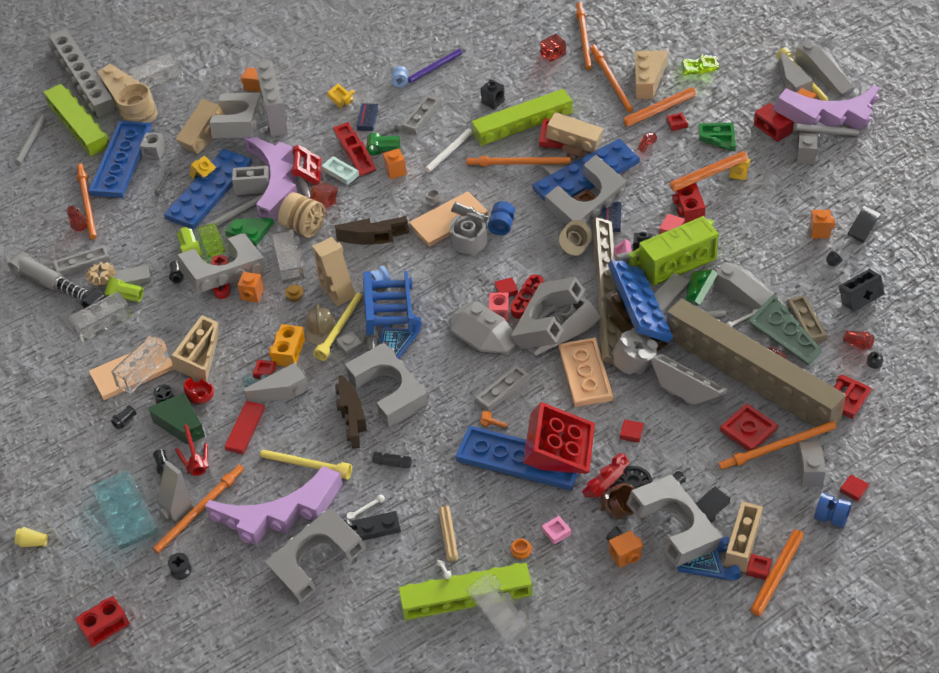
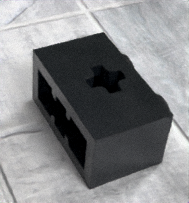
M871 269L839 285L842 304L852 311L861 309L866 304L875 301L885 294L882 276Z

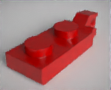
M619 453L614 456L612 463L603 467L600 470V474L587 483V487L581 491L585 497L599 498L624 473L623 469L630 464L625 454Z

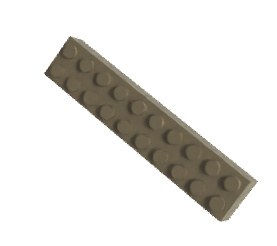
M682 298L667 311V325L673 336L670 341L677 343L686 351L692 352L701 360L710 363L718 370L730 375L734 380L740 381L749 389L758 392L767 400L773 401L782 409L791 412L800 420H804L814 427L834 421L837 425L841 421L846 394Z

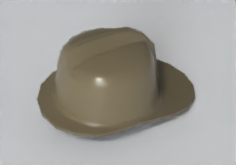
M581 220L570 221L559 235V245L565 253L578 256L589 245L592 239V232L585 222Z
M316 304V308L308 312L305 322L307 340L317 346L325 342L335 327L334 315L327 308L320 307L319 304Z

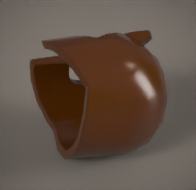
M622 483L610 488L605 495H601L600 511H606L615 519H626L632 516L634 513L626 503L631 491L636 488L628 483Z

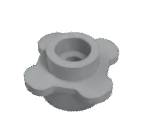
M430 189L424 196L429 206L444 201V198L441 197V191L438 189Z

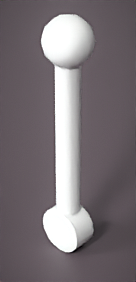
M754 309L753 313L733 322L728 321L726 324L733 327V325L751 318L759 309Z
M378 495L377 499L354 513H347V519L353 521L358 514L378 502H384L385 497Z
M437 560L436 565L441 567L443 577L446 580L450 579L452 574L447 571L445 562Z

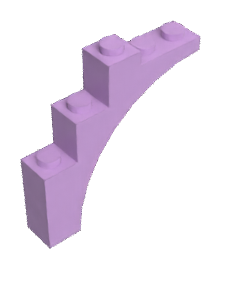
M873 85L864 94L842 101L813 99L785 88L773 110L797 124L817 125L820 122L825 126L838 127V125L842 126L845 123L854 129H859L860 132L862 127H867L872 119L869 117L873 111L871 107L879 97L877 92L880 87Z
M254 136L245 137L247 151L262 160L268 166L271 175L264 195L256 204L258 216L260 218H273L275 221L278 218V212L284 199L293 192L297 193L296 184L293 183L297 177L291 174L292 163L294 162L293 147L282 142L275 146Z
M322 466L316 475L304 486L288 496L258 505L238 506L209 500L205 507L208 517L212 521L226 524L233 530L237 529L239 538L243 542L258 545L269 527L275 531H282L288 534L300 515L307 520H316L322 512L326 511L342 487L341 474Z

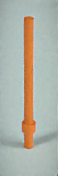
M577 2L576 18L579 21L586 70H591L592 64L585 24L586 14L582 2Z
M592 45L590 50L593 53L596 63H599L626 111L631 112L633 107L606 64L604 55L597 49L596 45Z
M480 156V158H467L466 163L467 165H480L481 167H488V165L571 164V157L488 158V156Z
M79 163L77 164V181L80 183L89 238L93 240L97 236L87 187L88 177L84 171V165Z
M831 421L742 454L739 452L734 454L732 458L718 462L719 468L723 470L734 465H743L745 461L836 429V423Z
M238 464L229 474L226 473L220 479L221 482L152 549L159 554L206 508L205 506L209 500H214L226 487L229 488L235 482V479L245 470L244 467Z

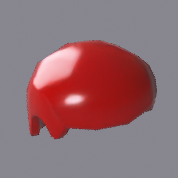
M192 378L184 382V392L190 403L204 404L213 398L214 387L202 378L198 382H194Z

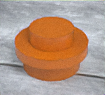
M520 538L512 543L510 551L513 557L525 559L530 556L532 547L527 540Z

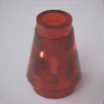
M75 205L69 206L66 212L70 227L75 231L84 230L87 227V219Z
M846 330L843 341L864 351L866 349L871 350L874 343V335L870 334V332Z

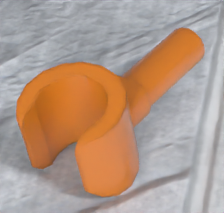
M482 411L480 421L482 426L488 427L492 424L507 428L508 424L492 419L491 412Z

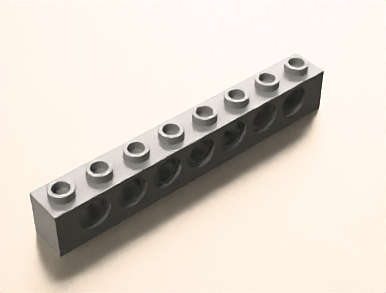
M63 29L48 35L50 39L48 44L51 51H54L56 59H59L62 68H65L67 76L71 78L79 95H82L85 104H88L90 112L95 113L97 118L115 112L116 109L112 97L68 30Z

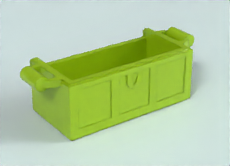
M702 216L640 242L639 248L630 252L629 265L633 267L639 265L644 270L645 276L652 286H656L667 281L674 273L681 275L716 260L719 233L713 227L714 221L712 219L707 220Z

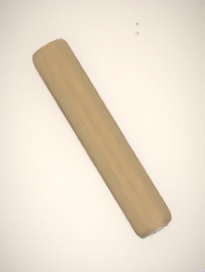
M441 506L438 510L446 557L449 562L457 561L458 553L450 508L448 506Z

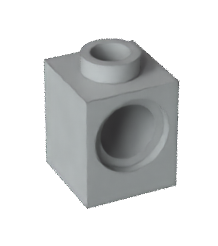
M146 133L140 145L143 159L160 160L166 147L163 134Z

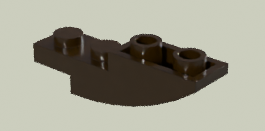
M407 216L371 223L370 218L334 225L337 241L351 244L374 245L393 242V237L409 234Z
M616 289L606 294L601 300L613 314L609 319L622 333L632 330L634 326L619 291ZM650 337L658 344L657 352L668 345L665 341Z
M340 375L338 376L339 384H335L336 396L339 395L340 399H336L337 411H341L342 418H345L346 426L349 425V429H346L347 441H351L352 449L360 448L359 432L367 431L363 406L354 387L345 377Z

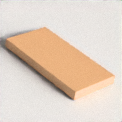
M466 192L410 221L409 227L430 247L450 236V223L454 217L458 216V214L451 212L455 201L469 208L473 207L474 210L488 215V210L469 192Z
M596 337L559 344L558 350L574 407L613 401L612 390Z
M159 340L89 370V373L103 400H106L174 369L170 357Z

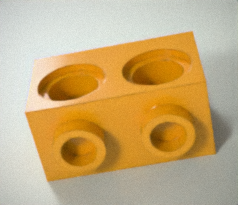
M281 324L279 331L275 333V342L273 346H270L269 356L272 358V361H276L277 366L287 367L293 363L297 364L305 342V334L301 326Z

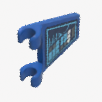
M416 317V326H413L412 333L408 334V329L392 328V324L383 325L380 344L384 342L388 348L391 347L396 357L400 359L422 329L421 317Z
M722 537L716 550L677 566L678 572L724 580L740 579V569L737 565L723 570L717 552H727L730 542L729 537Z

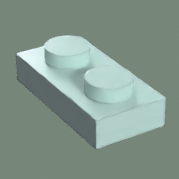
M334 156L322 165V171L346 185L359 176V170Z

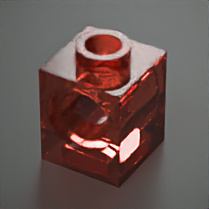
M556 33L540 41L541 56L550 62L566 54V41Z
M326 182L319 183L311 187L310 199L322 203L324 208L336 204L338 188Z

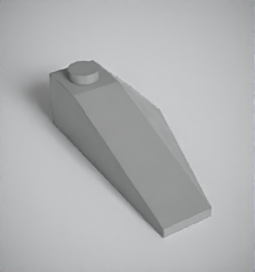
M810 40L796 47L795 62L840 96L854 90L853 84L833 56Z
M725 262L716 271L718 275L714 280L713 289L752 309H760L774 294L750 271L736 264ZM778 298V300L782 303V305H784L787 309H789V307H788L787 305H785V304Z
M582 297L576 304L558 307L555 309L556 314L554 318L563 328L558 342L552 345L528 348L527 351L538 355L594 327L601 316L591 302Z

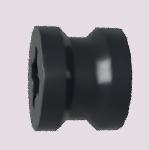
M166 384L157 386L153 391L156 404L174 397L171 386Z
M176 553L168 559V567L173 578L182 580L191 574L192 568L186 554Z

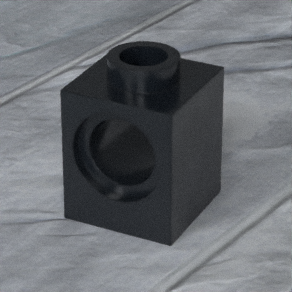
M490 79L480 88L482 104L495 110L505 101L504 85Z

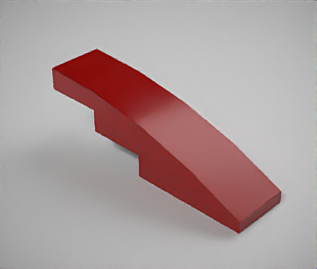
M346 122L333 127V132L353 167L359 170V175L363 176L376 171V167L363 141H360L350 123Z

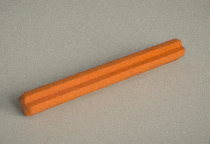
M690 87L623 118V123L626 127H629L695 97L696 90Z
M741 151L670 182V189L672 191L680 190L748 160V155L745 151Z
M794 529L751 606L750 612L753 615L759 617L765 610L803 539L802 531Z

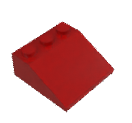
M540 402L530 414L523 463L540 470L588 474L590 471L595 423Z

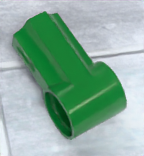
M370 133L367 136L366 149L373 156L379 155L381 151L401 149L400 136H381L378 133Z

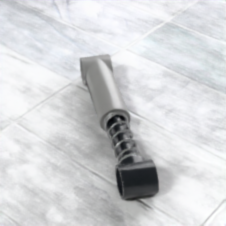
M20 251L7 263L9 269L15 275H24L55 292L59 291L67 294L68 297L78 300L82 307L90 314L96 313L107 302L106 296L96 288L92 291L85 290V288L81 289L79 285L75 286L73 282L69 283L63 275L32 260L24 251Z

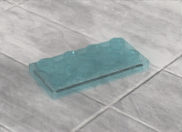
M129 470L91 486L120 550L159 533Z

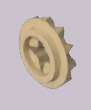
M100 262L98 265L93 264V267L88 268V272L85 273L86 279L95 286L105 285L110 277H115V269L108 262L105 264Z

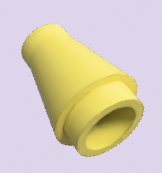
M26 527L18 528L15 534V545H19L20 548L45 547L48 535Z

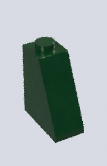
M185 392L148 407L153 423L185 444H188L184 428L185 424L188 425L193 442L205 437L202 424Z

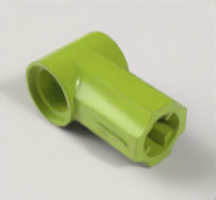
M187 227L181 228L177 233L181 252L195 249L201 257V249L198 241L195 240L192 229Z
M110 277L104 295L113 300L123 299L139 303L142 300L144 288Z

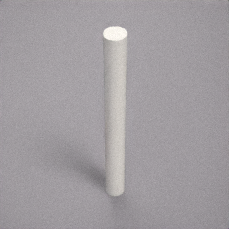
M468 128L425 167V171L430 173L471 136L473 131Z

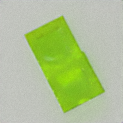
M700 55L699 60L683 59L681 63L683 73L686 75L705 74L719 70L716 56Z
M215 223L198 227L208 257L226 252Z

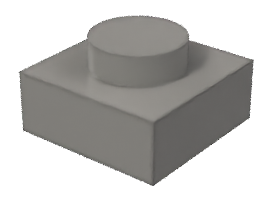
M353 331L336 339L337 345L346 356L363 348L362 342Z

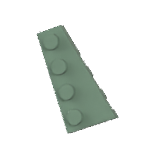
M775 294L748 320L750 325L808 366L822 352L821 348L804 331L800 323L793 318Z

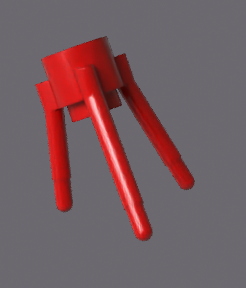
M185 424V433L192 456L187 462L179 448H175V451L186 467L187 473L199 476L204 474L206 469L209 468L208 444H204L203 458L200 455H196L188 425Z

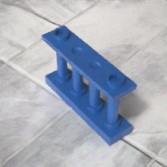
M404 271V280L375 281V279H371V272H363L366 335L374 334V327L385 324H408V334L412 333V326H416V314H412L410 297L412 278L408 277V271ZM375 288H404V292L376 293V291L372 290H375ZM405 299L406 304L377 305V303L373 302H376V300ZM377 312H406L407 316L378 317L374 314H377Z

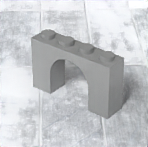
M272 61L256 63L261 96L264 100L271 136L288 134L283 104Z
M260 92L220 94L218 105L225 115H212L210 121L212 138L253 137L254 132L257 131V123L260 122L259 116L262 115V108H264V100L261 98Z
M597 155L583 165L582 175L597 187L600 193L597 198L587 202L577 201L559 186L545 196L544 206L566 225L573 220H581L587 224L590 219L597 217L604 207L608 208L613 203V200L617 197L620 198L626 192L627 181Z
M245 233L228 238V252L234 261L226 265L217 266L204 262L195 249L177 254L178 268L197 294L240 280L243 272L255 274L264 272V257Z
M570 277L540 283L511 335L521 350L552 345L558 342L563 328L554 316L547 318L545 316L558 307L579 302L585 289L577 278Z
M384 342L345 364L346 376L356 388L381 376L395 378L401 383L398 390L376 402L378 415L388 427L428 405L427 396L429 393L426 387L418 383L415 374L407 370L405 363L399 360L391 347L388 348Z
M672 475L631 491L626 504L638 519L658 511H668L678 515L686 523L688 530L670 537L664 548L665 554L676 567L717 549L722 538L719 531L710 523L706 515L702 513L693 499L689 497L681 484Z
M331 507L327 511L322 512L310 525L305 526L298 535L289 539L281 549L272 553L269 559L265 561L270 571L300 604L317 590L312 580L300 568L301 559L309 548L323 543L333 545L349 562L366 549L362 539Z

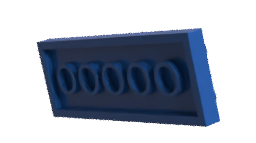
M118 122L89 188L90 196L124 197L142 154L140 145L145 134L150 133L152 130L151 123Z
M619 138L532 184V187L544 202L545 196L557 186L573 198L586 189L590 190L596 187L582 175L583 165L595 155L601 158L618 174L639 164L640 158Z
M222 149L211 161L216 166V169L205 178L199 175L164 213L165 219L194 230L233 186V168L250 167L253 164L252 159Z
M611 260L608 264L636 332L669 343L673 338L672 333L649 285L644 270L638 266L627 265L623 261Z
M470 425L455 456L456 461L570 491L573 490L579 473L540 470L523 463L526 439Z

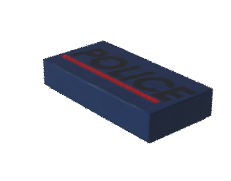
M361 103L356 125L357 130L374 131L378 104Z
M613 202L608 208H603V219L612 222L613 232H621V202Z

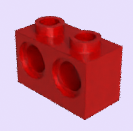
M696 183L677 190L675 194H672L673 204L677 205L678 217L684 218L685 223L702 216L705 217L706 207Z
M113 595L75 618L80 631L91 647L96 646L130 624L126 613Z

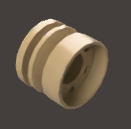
M128 84L122 87L115 96L124 121L151 123L158 114L150 89L145 84Z
M293 192L282 202L278 212V222L281 227L310 238L322 226L325 208L322 203Z

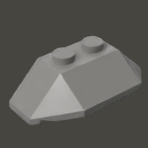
M478 301L464 304L451 315V332L480 352L507 355L518 346L511 337L513 330L506 320Z
M663 354L653 356L651 359L661 387L666 389L669 394L683 398L687 404L696 405L728 392L727 388Z

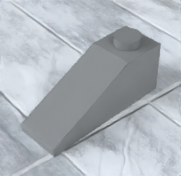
M784 52L781 53L779 67L784 90L787 88L797 93L803 88L812 92L813 80Z
M799 131L797 163L815 165L817 132Z
M293 363L243 390L246 401L258 403L292 399L307 391L308 385L304 374Z
M817 435L797 442L802 487H823L826 472L824 455Z
M167 461L164 465L157 501L161 516L166 520L170 519L175 524L192 510L193 506L182 472Z

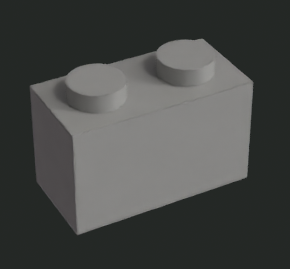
M268 166L233 168L232 183L235 195L265 193L270 181Z

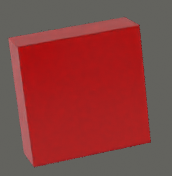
M683 113L666 116V122L671 131L688 128V122Z
M512 277L495 281V288L498 293H508L509 297L518 294V289Z
M257 359L253 378L264 379L274 374L277 367L276 361Z
M624 419L620 439L640 443L644 423Z
M850 474L840 487V493L859 502L869 488V483Z
M751 554L746 575L766 580L770 573L773 559Z

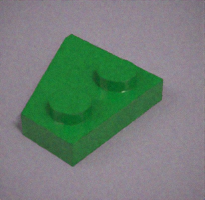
M699 123V140L735 151L734 123Z
M273 218L234 219L225 230V233L228 237L245 233L253 245L257 246L274 225Z
M714 270L693 271L685 300L694 306L701 305L718 273Z

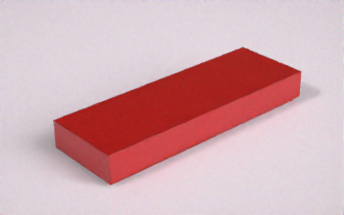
M250 401L245 402L224 446L225 451L239 454L245 453L265 410L264 404Z

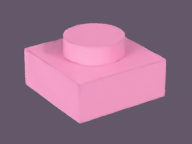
M624 239L614 247V256L631 252V242Z
M560 516L542 525V531L554 545L571 535V529Z

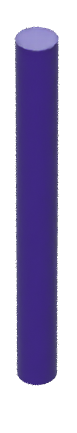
M459 48L409 76L408 82L412 83L462 55V50Z

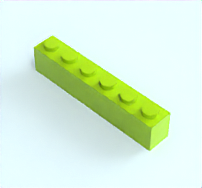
M59 84L44 91L48 106L90 157L107 149L108 136L105 132H101L98 123H94L90 114L87 115L84 107L79 105L76 97H72L68 88L65 89L62 84Z
M560 89L471 121L473 135L481 146L541 125L543 119H551L555 112L565 116L572 114L573 100L564 89Z
M514 563L506 567H493L489 570L473 571L459 576L452 575L447 580L445 578L431 579L423 583L407 584L399 587L405 621L533 596L527 563Z

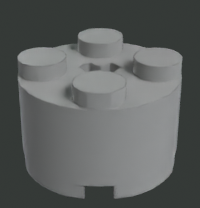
M466 213V216H461L460 214L452 219L450 223V236L454 250L469 256H475L486 246L487 229L483 217L475 213Z
M632 328V330L626 331L621 335L611 352V355L614 357L613 362L618 369L626 374L638 373L637 375H641L652 362V357L656 356L658 344L649 336L638 333L635 328Z

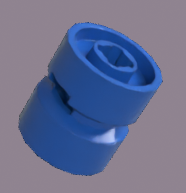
M499 201L493 205L488 222V229L493 234L503 236L510 232L515 216L514 206L505 201Z
M822 493L815 510L814 519L822 522L829 520L831 525L843 529L848 519L852 502L843 499L836 501L834 496Z

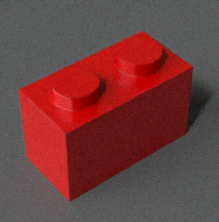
M768 103L754 112L753 125L779 142L793 133L794 121L773 110L774 105Z

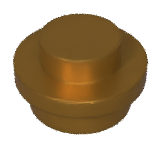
M291 285L285 290V296L292 302L301 300L304 294L303 288L300 285Z

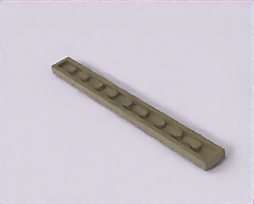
M595 217L592 225L598 309L601 316L599 323L602 361L614 364V357L611 355V352L621 337V331L609 319L613 314L601 300L606 294L617 289L608 266L611 260H615L612 222Z

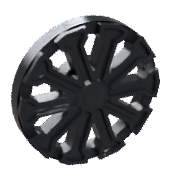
M627 466L623 469L624 474L627 476L621 475L614 482V486L628 483L637 489L652 483L653 480L650 473L644 468Z

